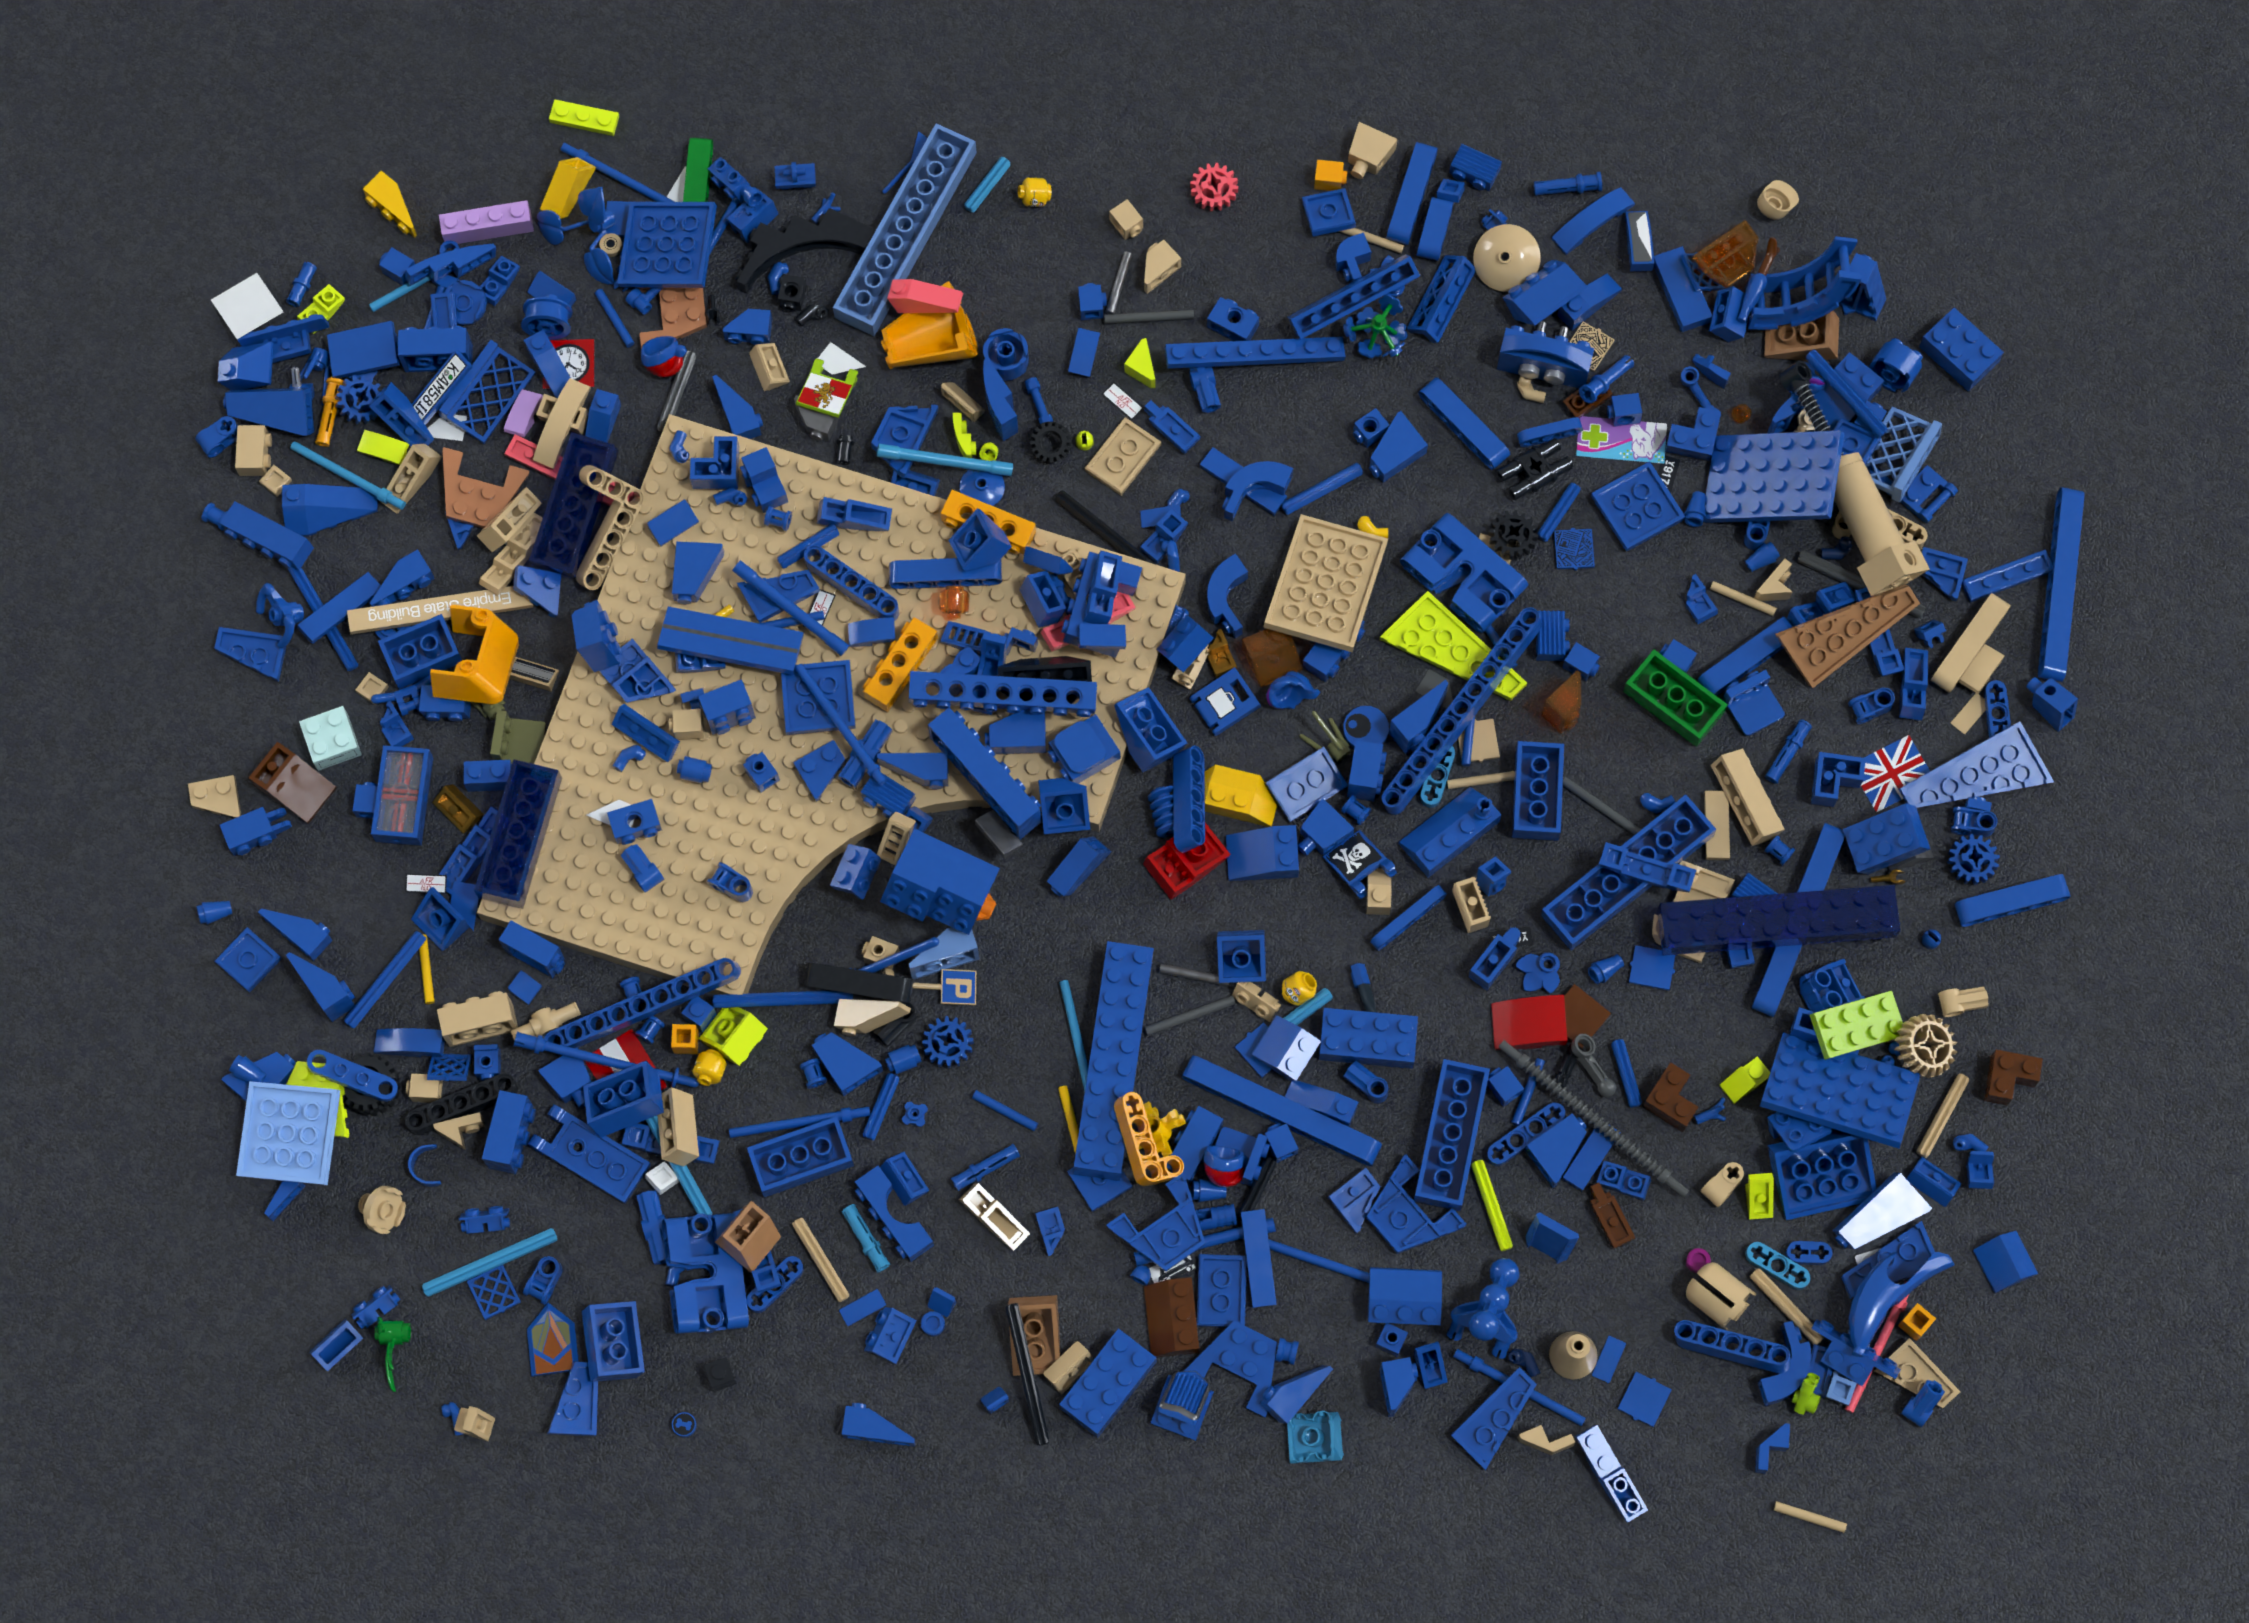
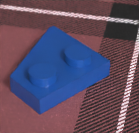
M1923 547L1921 553L1930 570L1922 575L1952 601L1956 602L1968 559Z
M832 740L793 763L817 802L846 760L836 742Z

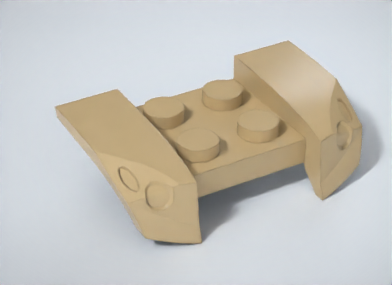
M1681 861L1680 865L1696 869L1690 893L1677 891L1666 920L1654 914L1652 935L1656 943L1670 952L1702 963L1710 943V937L1735 880L1689 862Z

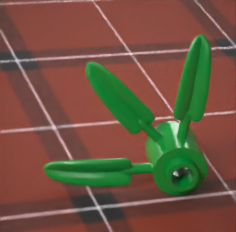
M377 1317L378 1324L375 1326V1340H379L380 1345H387V1354L385 1356L386 1374L390 1389L396 1392L392 1370L394 1369L392 1351L394 1345H404V1342H410L411 1325L404 1321H383L381 1317Z

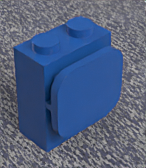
M1096 714L1085 721H1079L1058 733L1055 739L1048 742V756L1053 763L1057 762L1061 767L1059 772L1062 778L1078 784L1121 759L1120 750Z

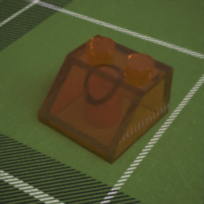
M1265 629L1242 639V650L1260 687L1271 684L1275 679L1284 676L1290 671L1299 672L1303 670L1291 635Z
M1578 670L1545 700L1541 715L1560 733L1566 729L1570 731L1578 723L1577 718L1580 716L1579 710L1581 707V673Z

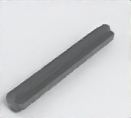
M687 350L685 356H683V365L674 378L657 425V429L660 432H663L669 414L673 416L676 414L696 359V353Z

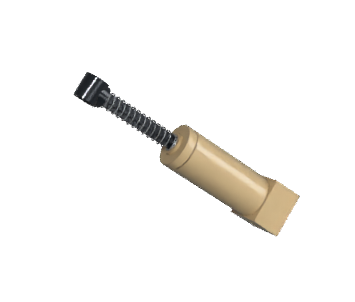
M1803 361L1795 362L1780 373L1779 377L1782 385L1788 391L1798 395L1801 406H1804V411L1807 412L1806 416H1809V421L1812 422V427L1815 428L1814 431H1831V426H1828V421L1825 420V415L1822 414L1823 410H1820V405L1817 404V399L1815 400L1814 398L1815 394H1812V389L1809 388L1811 384L1809 380L1812 378L1810 368ZM1842 452L1834 501L1865 560V563L1857 567L1871 596L1908 584L1930 570L1916 541L1904 542L1859 452L1843 455L1844 452Z

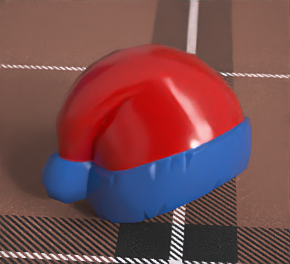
M656 337L643 344L641 362L653 375L670 377L680 371L683 365V356H685L687 349L684 345H678L675 337Z
M1207 1146L1204 1154L1205 1173L1215 1185L1232 1187L1241 1182L1244 1168L1247 1166L1249 1158L1237 1149Z

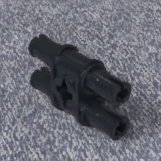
M1556 438L1540 447L1533 446L1531 450L1520 456H1515L1513 462L1497 470V475L1502 482L1519 473L1524 476L1525 480L1509 488V493L1515 501L1531 491L1533 493L1538 492L1545 485L1556 482L1558 476L1573 469L1574 465L1568 456L1552 465L1548 464L1545 460L1549 456L1561 451V445Z

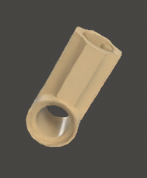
M1984 987L1961 991L1959 989H1948L1938 993L1943 1017H1953L1963 1014L1964 1011L1982 1009L1989 1006L1987 991Z

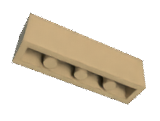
M1743 749L1723 754L1711 764L1752 846L1773 840L1785 830Z

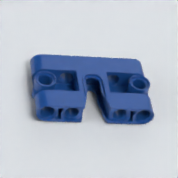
M1445 513L1429 530L1425 531L1421 539L1400 559L1403 568L1430 591L1449 581L1458 571L1466 570L1469 576L1461 583L1449 608L1479 633H1483L1499 616L1503 615L1508 606L1528 587V582L1520 573L1449 513ZM1425 541H1432L1435 545L1428 546L1425 544ZM1493 600H1500L1503 602V605H1496Z
M700 1213L692 1217L666 1218L662 1220L666 1266L684 1269L704 1268L710 1273V1278L694 1279L674 1286L673 1290L669 1291L673 1326L676 1334L693 1332L712 1333L716 1330L748 1327L749 1316L742 1265L715 1243L735 1218L734 1213L716 1215ZM694 1223H702L704 1231L697 1230ZM706 1316H713L716 1325H710L706 1320Z

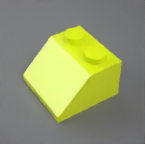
M722 1008L699 1037V1040L711 1049L720 1052L728 1061L740 1066L748 1058L754 1046L762 1040L768 1028L754 1015L742 1008Z

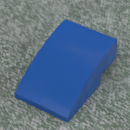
M987 358L984 360L983 365L986 402L992 422L1001 439L1005 441L1018 433L1017 415L1013 411L1012 392Z

